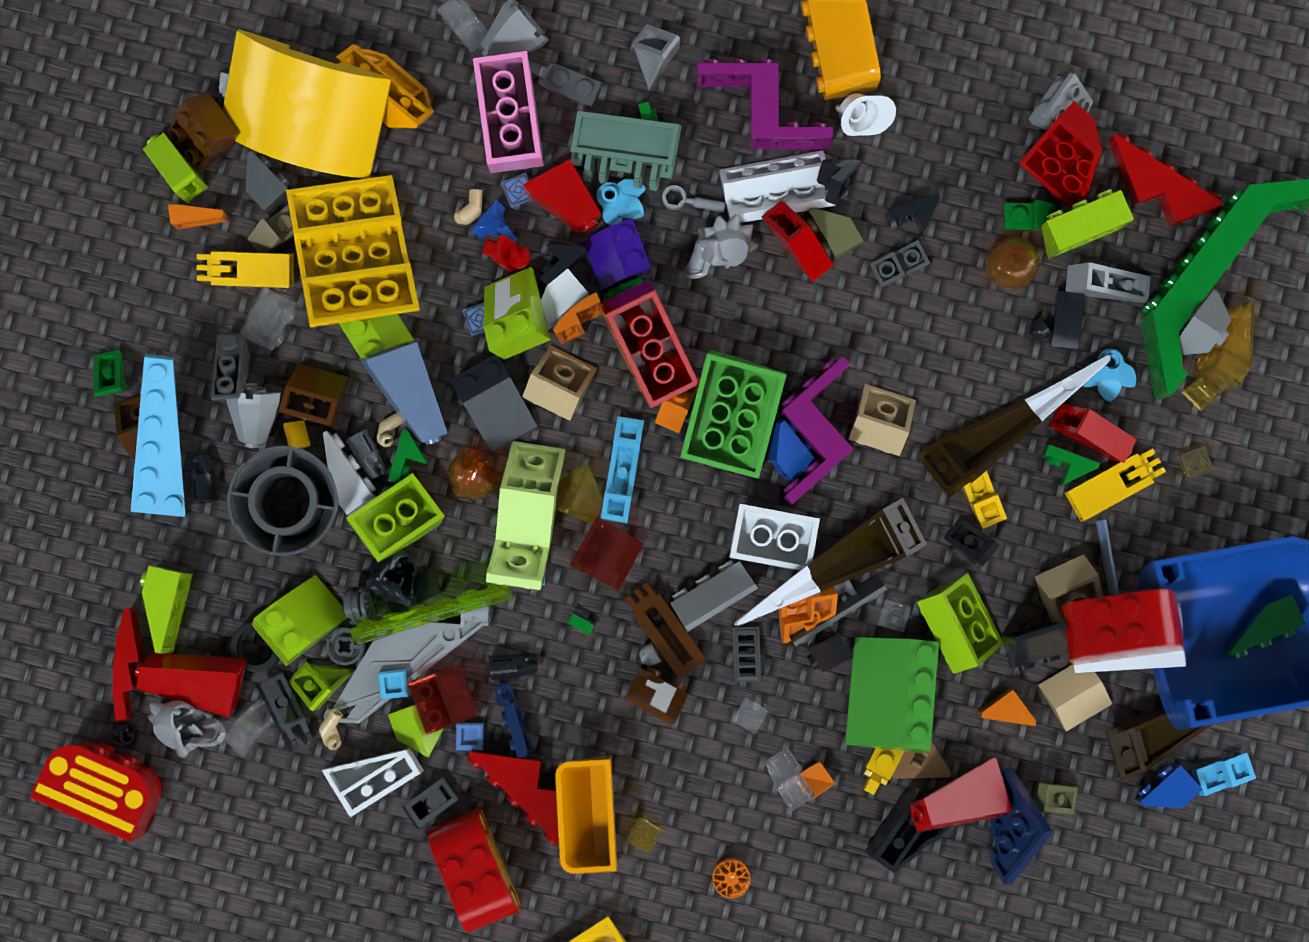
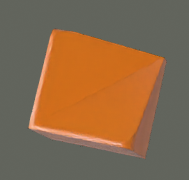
M819 760L797 774V777L813 799L835 784Z

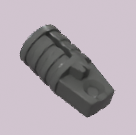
M366 429L348 438L346 443L349 445L363 471L370 480H373L386 473L387 470L379 450Z

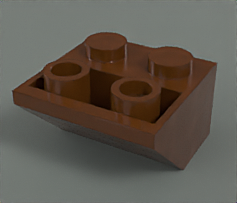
M209 92L184 100L167 131L171 140L179 147L188 163L194 167L197 173L202 172L227 152L239 134Z
M298 363L286 384L278 412L335 429L350 377Z

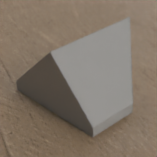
M646 24L631 45L635 49L649 90L680 49V37Z

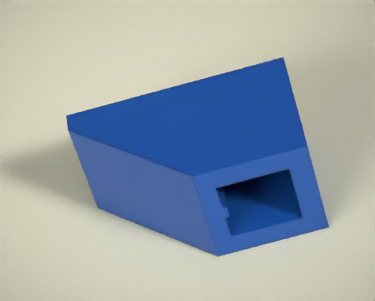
M775 417L769 441L768 460L784 479L793 482L816 462V459L811 454L813 452L811 446L805 440H800L795 434L797 429L788 419L782 420Z
M1173 763L1161 768L1157 773L1159 777L1154 782L1144 784L1137 793L1139 795L1134 800L1143 806L1183 808L1203 789L1181 765Z

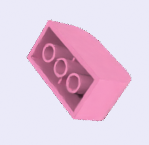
M527 51L473 58L486 160L490 173L544 166Z

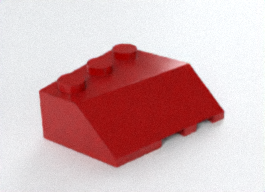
M1073 101L1018 163L1071 210H1073L1072 205L1086 200L1102 153L1094 118Z

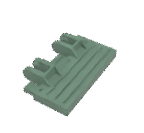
M577 111L570 151L572 152L571 162L574 166L582 167L583 158L586 155L583 180L591 181L594 175L596 158L601 159L599 182L604 184L608 182L610 170L632 174L634 162H637L633 185L634 188L641 189L644 183L646 166L650 165L652 170L649 187L650 190L657 191L660 178H673L682 126L673 123Z

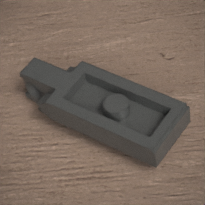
M531 61V75L539 79L537 84L542 86L543 90L592 109L602 82L555 63L546 62L545 66Z

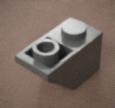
M250 151L247 154L246 192L270 215L287 199L286 190H289L287 186L290 183L280 172L274 175L268 169L272 164L261 153L256 156Z

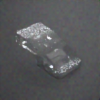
M448 0L436 9L470 53L481 46L488 30L464 0Z
M787 747L765 761L778 792L791 812L815 796L799 773L802 770L801 766Z

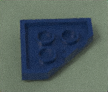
M1004 768L1001 775L1012 811L991 819V836H995V852H991V864L1003 884L1009 885L1014 883L1053 833V830L1013 768Z

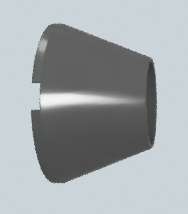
M275 446L259 451L246 462H243L238 468L229 486L227 507L232 525L248 545L266 554L289 556L312 548L326 536L336 517L338 493L332 474L316 456L292 446ZM296 477L307 487L310 497L309 509L299 523L288 528H281L269 515L267 507L268 497L277 483L287 478Z

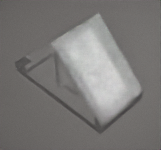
M259 699L241 715L224 738V741L242 757L246 756L274 724L264 701Z

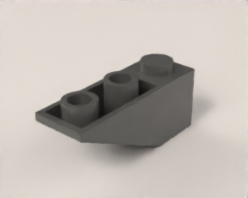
M244 333L217 335L211 392L212 400L240 398L249 375L250 352Z

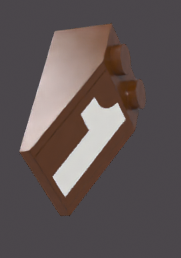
M647 666L646 670L640 668L624 700L674 726L688 696V692L684 691L686 685L673 678L670 682H667L660 678L662 674L660 671L650 666Z

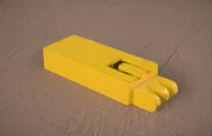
M212 251L211 254H196V259L207 260V264H196V270H207V275H197V281H211V285L294 287V253ZM222 262H237V274H222V272H232V265H222Z
M1152 448L1141 455L1138 453L1128 457L1125 463L1119 462L1064 492L1080 522L1093 517L1153 484L1154 478L1165 473L1164 467L1158 468L1156 471L1152 469L1153 466L1161 463L1159 458L1150 462L1147 460V457H1151L1156 453L1155 450ZM1134 467L1135 470L1126 474L1128 480H1132L1137 476L1139 478L1125 485L1120 474Z

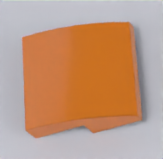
M597 293L578 302L558 321L553 330L561 344L585 334L581 324L602 315L598 306L601 301Z

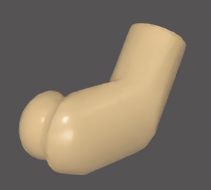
M469 190V204L461 210H457L454 214V219L458 224L468 225L480 217L482 213V190Z
M397 412L379 423L377 441L383 447H390L394 443L395 430L404 423Z
M334 708L331 709L319 727L322 741L330 750H336L341 745L340 735L336 726L343 717V714Z

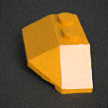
M352 44L335 58L336 64L343 62L392 78L383 123L389 128H417L433 115L434 111L431 107L427 88L387 55L368 49H360V46Z

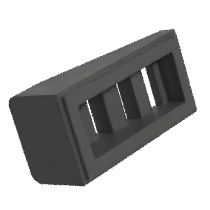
M732 627L733 681H761L759 627ZM738 635H754V640L738 641ZM739 646H754V651H739ZM739 657H754V662H739ZM739 668H755V673H739Z

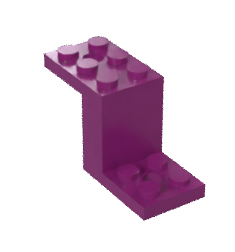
M707 59L703 60V63H697L696 87H749V150L829 149L833 138V127H826L824 123L810 124V127H799L797 123L783 124V127H779L778 63H772V60L769 59L757 60L756 63H745V60L742 59L730 60L729 63H719L718 60Z
M844 357L838 361L835 358L830 360L820 371L823 374L818 379L815 376L811 377L800 389L803 393L798 397L795 394L791 395L781 406L783 410L780 417L783 420L788 419L797 429L795 434L813 449L812 453L820 460V462L817 460L804 472L807 477L803 481L797 478L784 490L787 495L783 500L789 506L794 504L854 450L811 402L849 367L850 363Z

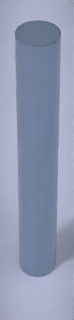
M1107 519L1096 521L1108 596L1119 595Z

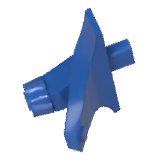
M497 200L486 212L482 213L479 221L471 230L480 239L487 235L496 237L503 235L515 243L518 240L505 223L504 211L506 208Z

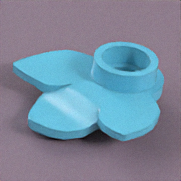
M624 179L618 184L607 182L598 188L597 201L603 207V219L609 226L621 223L623 218H633L635 220L644 217L642 204L637 198L645 191L644 185H642L641 189L634 188L633 179ZM612 191L615 196L613 199H607L605 193Z
M1112 348L1102 351L1097 361L1110 355L1114 360V366L1109 367L1106 364L1083 385L1084 387L1097 386L1100 396L1107 402H1111L1117 397L1122 386L1131 388L1136 385L1134 369L1124 363V357L1118 350Z

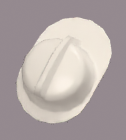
M855 93L845 98L841 105H836L842 130L849 136L880 134L893 123L896 116L894 102L890 98L881 95L866 96Z

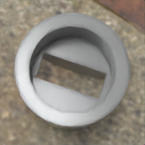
M653 642L645 645L639 653L641 662L645 665L652 666L662 661L661 655Z

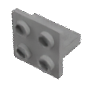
M1069 73L1066 79L1057 76L1029 117V121L1032 125L1048 130L1073 101L1088 113L1093 100L1076 74Z

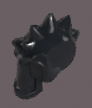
M404 547L380 562H377L374 558L369 567L370 577L366 582V587L372 591L373 595L380 596L384 601L389 603L397 602L403 604V606L413 607L417 603V597L414 596V580L417 568L412 554Z

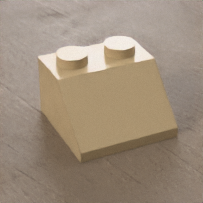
M550 345L531 373L522 397L570 421L591 384L597 368Z
M865 384L848 440L900 456L910 432L916 400Z
M1084 554L1035 576L1039 594L1051 620L1063 621L1061 606L1064 604L1103 597L1099 575Z

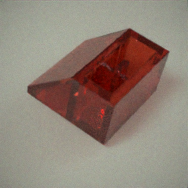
M596 517L570 565L619 591L644 543Z
M462 664L408 683L426 735L480 715Z

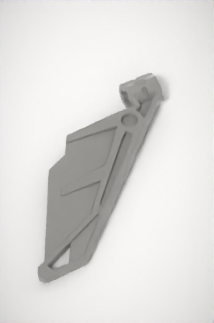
M463 597L461 623L401 620L391 635L374 640L333 707L334 709L342 710L355 705L348 717L341 718L339 722L361 723L390 700L381 699L379 671L406 669L409 685L480 628L488 626L490 599ZM331 709L326 710L324 714V719L331 711Z

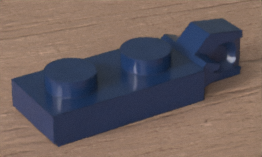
M512 682L494 687L496 701L502 703L505 710L502 711V719L505 727L510 728L512 737L509 738L511 751L516 753L518 758L530 755L532 749Z

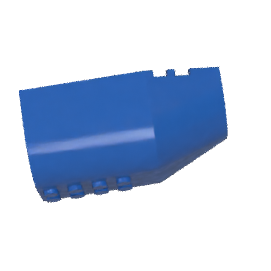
M1286 537L1158 560L1142 568L1139 576V592L1163 589L1173 590L1177 596L1178 603H1180L1186 666L1153 668L1162 705L1170 722L1176 729L1183 730L1309 707V540ZM1293 595L1306 624L1297 628L1298 634L1285 639L1282 638V635L1273 638L1274 644L1259 649L1257 645L1249 648L1250 654L1238 659H1234L1233 655L1223 657V651L1258 607L1281 597Z

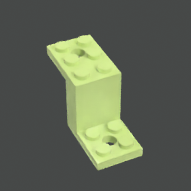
M516 441L512 442L500 487L496 540L487 570L486 582L541 590L552 541L557 488L565 458V449Z

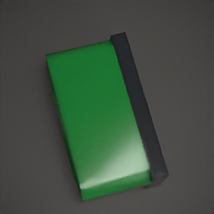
M573 611L567 624L587 635H590L596 624Z

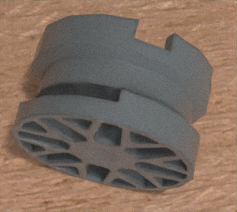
M361 586L360 589L357 587L347 588L344 593L343 605L346 618H351L349 623L356 625L361 624L362 621L365 623L375 622L378 616L377 596L373 595L372 591L366 586Z
M350 627L339 628L333 631L326 642V651L331 660L340 665L358 662L364 656L367 647L362 633Z

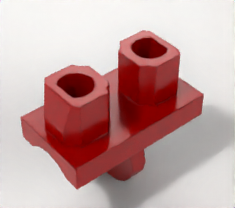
M499 235L498 241L486 239L483 254L492 257L493 262L507 271L517 273L518 269H522L529 264L531 254L526 247L518 245L503 235Z

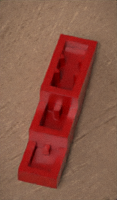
M126 608L123 610L116 638L113 660V701L116 721L133 718L129 691L137 690L138 678L135 677V662L145 660L136 608Z

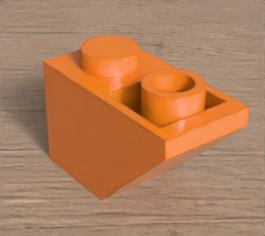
M699 384L663 402L654 423L679 433L697 394Z

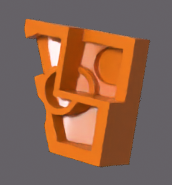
M834 587L779 609L780 634L783 643L792 641L789 636L805 628L806 631H809L819 622L826 621L836 615L838 593Z

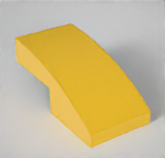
M987 471L972 484L968 483L963 487L982 529L1007 519Z

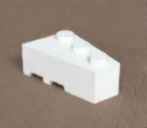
M410 748L322 770L350 817L424 771Z

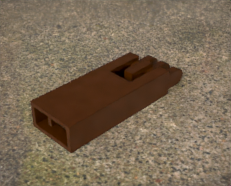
M645 580L641 584L644 590L647 591L646 594L643 595L638 587H636L633 591L639 599L634 602L633 597L629 593L624 597L635 611L632 613L680 679L707 659L661 595H656ZM655 607L666 621L657 629L646 615L649 613L654 621L660 618L654 610Z

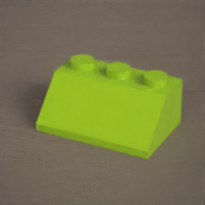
M1111 189L1098 194L1096 196L1098 200L1089 204L1087 200H1083L1072 205V211L1063 214V211L1059 210L1048 215V221L1042 225L1048 259L1118 231L1132 222L1134 218L1122 190L1115 193Z
M398 314L339 323L360 358L407 341H415Z
M968 573L930 591L917 601L921 614L926 619L934 639L939 642V647L945 661L953 674L979 666L1003 645V641Z

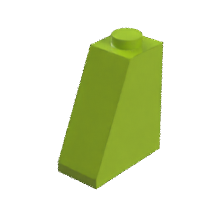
M164 132L161 135L157 134L147 141V146L143 148L144 152L172 190L187 204L208 188Z

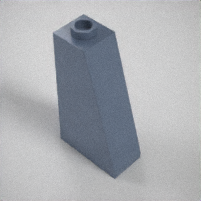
M407 341L360 358L367 372L417 441L425 442L426 445L433 444L441 440L440 436L447 434L417 342Z

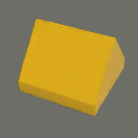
M304 420L284 423L283 427L288 446L300 449L311 446Z

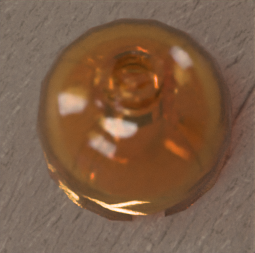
M1007 237L998 241L989 250L985 264L989 280L997 287L1011 291H1017L1028 286L1035 279L1040 267L1036 248L1028 240L1020 237Z
M461 448L453 458L448 469L453 492L460 498L466 497L471 500H482L489 497L501 485V474L498 472L495 475L489 469L494 465L482 454L473 449L464 452L465 448Z

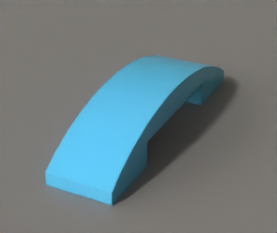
M617 417L601 520L620 523L628 522L644 420Z

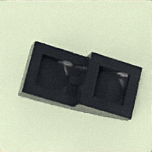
M1057 291L1054 320L1051 327L1050 348L1078 350L1084 306L1083 293Z

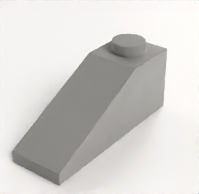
M1094 263L1068 265L1065 292L1083 293L1084 296L1147 303L1151 277Z

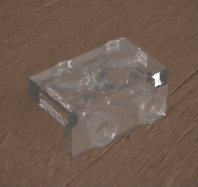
M262 287L239 334L244 333L245 338L273 351L275 347H279L285 335L283 330L286 324L291 323L294 319L297 303Z

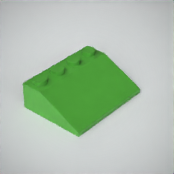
M710 350L706 356L680 458L759 479L787 374L739 357Z
M854 638L845 745L921 754L931 751L939 642L894 638Z

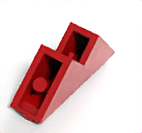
M1117 133L1108 140L1132 205L1135 206L1158 197L1169 227L1214 211L1223 205L1219 195L1198 187V183L1193 178L1181 176L1175 172V168L1171 164L1164 161L1159 162L1152 157L1153 154L1143 147L1137 148L1130 143V139L1127 136Z
M476 750L469 751L467 760L476 769L482 767L488 773L486 779L495 788L501 786L508 793L505 796L506 799L516 808L520 805L527 812L524 815L525 818L535 827L539 824L546 831L544 836L552 845L556 846L559 844L556 789L539 786L542 759L518 758L513 755Z

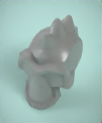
M735 214L728 222L718 216L713 227L698 228L699 238L696 241L688 264L684 267L683 274L688 279H697L707 275L710 265H724L725 268H729L730 266L736 267L743 263L749 253L758 247V244L751 239L753 225L741 226L739 215Z
M180 700L166 703L152 702L149 705L152 714L148 715V719L153 723L154 734L166 746L175 749L179 757H186L191 750L198 746H216L225 738L226 732L222 723L216 718L212 719V715L207 711L196 709Z

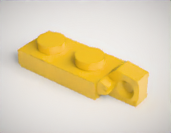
M874 748L865 765L864 774L868 776V779L863 789L874 795L880 783L886 785L899 764L904 751Z

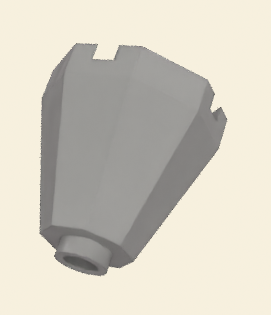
M508 0L500 9L481 44L484 48L482 54L486 57L522 51L529 53L542 47L549 39L547 36L542 35L544 33L528 12L524 8L520 10L517 7L519 3L516 0Z
M249 382L245 383L239 399H226L238 440L245 443L246 447L259 448L261 444L268 441L279 413L284 388L273 384H265V387H259L258 383Z

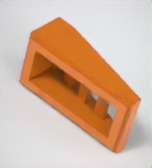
M168 204L170 223L177 229L229 221L228 215L220 209Z

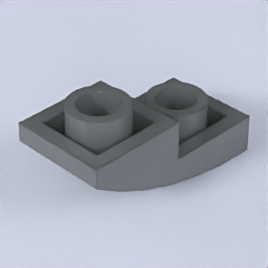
M917 240L896 252H891L870 263V266L883 288L931 263L920 241Z

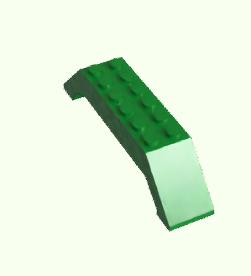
M1309 179L1250 184L1243 190L1238 188L1234 194H1230L1221 206L1224 210L1222 209L1218 215L1215 214L1205 226L1208 231L1206 230L1202 236L1199 235L1189 247L1193 251H1190L1186 257L1183 256L1173 269L1177 272L1173 273L1170 278L1167 277L1157 289L1161 293L1157 294L1154 299L1151 298L1141 310L1145 314L1140 319L1155 398L1161 400L1173 395L1189 374L1183 369L1179 331L1269 213L1293 209L1302 213L1309 209Z

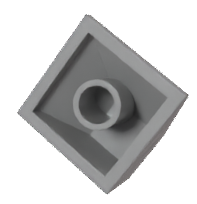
M1213 290L1195 313L1179 337L1182 355L1209 353L1215 344L1221 346L1230 334L1226 331V328L1232 320L1219 293Z

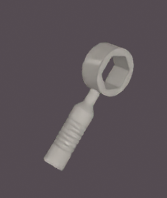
M677 185L667 187L662 194L663 204L669 210H679L685 203H689L696 208L724 213L726 202L700 197L686 198L685 191ZM671 190L681 193L682 200L678 205L668 204L666 196Z

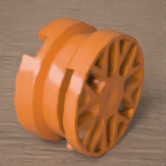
M733 857L725 858L719 861L713 869V885L716 891L723 897L737 898L748 890L751 882L750 873L746 864L741 860Z

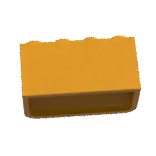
M802 0L803 17H808L809 26H806L808 42H813L814 51L811 52L813 67H818L820 76L816 77L818 93L823 92L824 100H829L855 93L876 91L881 74L866 0Z
M611 755L566 761L556 771L561 866L565 871L573 874L616 871L617 850Z

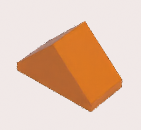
M1007 689L980 709L977 715L980 718L1036 726V720L1012 689Z

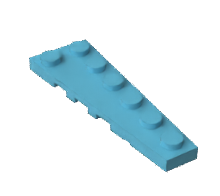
M145 354L131 512L185 517L186 514L173 357Z

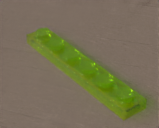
M491 583L487 586V589L481 591L470 589L462 592L460 597L454 599L443 597L437 599L435 604L430 606L416 605L409 608V612L403 614L393 612L384 615L382 620L376 622L372 620L359 622L357 627L350 629L352 640L357 644H362L514 599L510 585Z

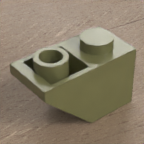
M815 208L809 210L807 214L809 219L806 220V223L814 234L817 233L822 240L820 242L827 256L832 257L833 261L861 246L864 240L850 217Z

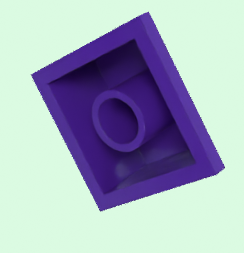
M633 218L607 227L583 241L601 291L618 286L621 282L631 278L651 274V267Z

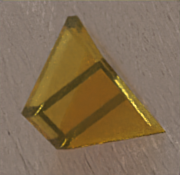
M587 464L560 477L555 510L594 525L604 500Z

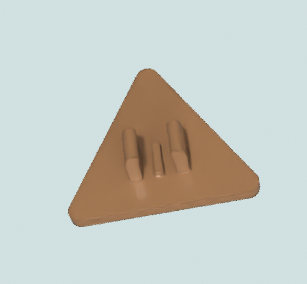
M931 741V751L926 754L904 752L892 777L894 779L949 778L951 772Z

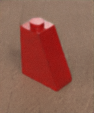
M570 159L523 184L524 193L532 201L576 233L582 230L585 232L591 231L599 225L598 221H600L601 213Z
M783 200L761 216L797 267L812 282L833 266L810 226Z
M1061 404L1048 426L1097 454L1121 463H1125L1126 459L1130 456L1137 440L1091 409Z

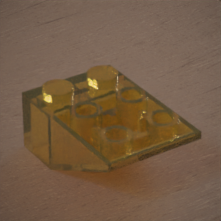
M1251 300L1227 310L1232 320L1226 328V331L1230 334L1221 346L1215 344L1211 351L1203 354L1196 363L1195 367L1198 370L1194 376L1196 378L1202 376L1220 392L1240 387L1253 364L1254 302Z

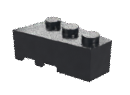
M912 784L865 850L874 860L893 873L922 853L921 850L930 843L939 840L942 834L953 827L917 833L915 823L911 817L910 805L927 795Z

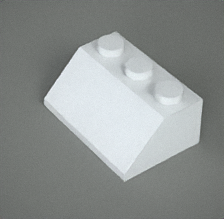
M739 504L729 558L800 571L813 560L820 519Z

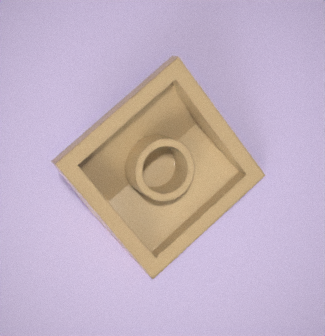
M1074 664L1038 684L1066 732L1112 705L1105 687L1095 672L1075 673Z

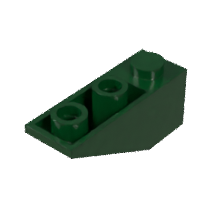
M1293 595L1281 597L1258 607L1223 651V657L1233 655L1234 659H1238L1250 654L1249 648L1257 645L1259 649L1274 644L1273 638L1282 635V638L1285 639L1298 634L1297 628L1306 624Z

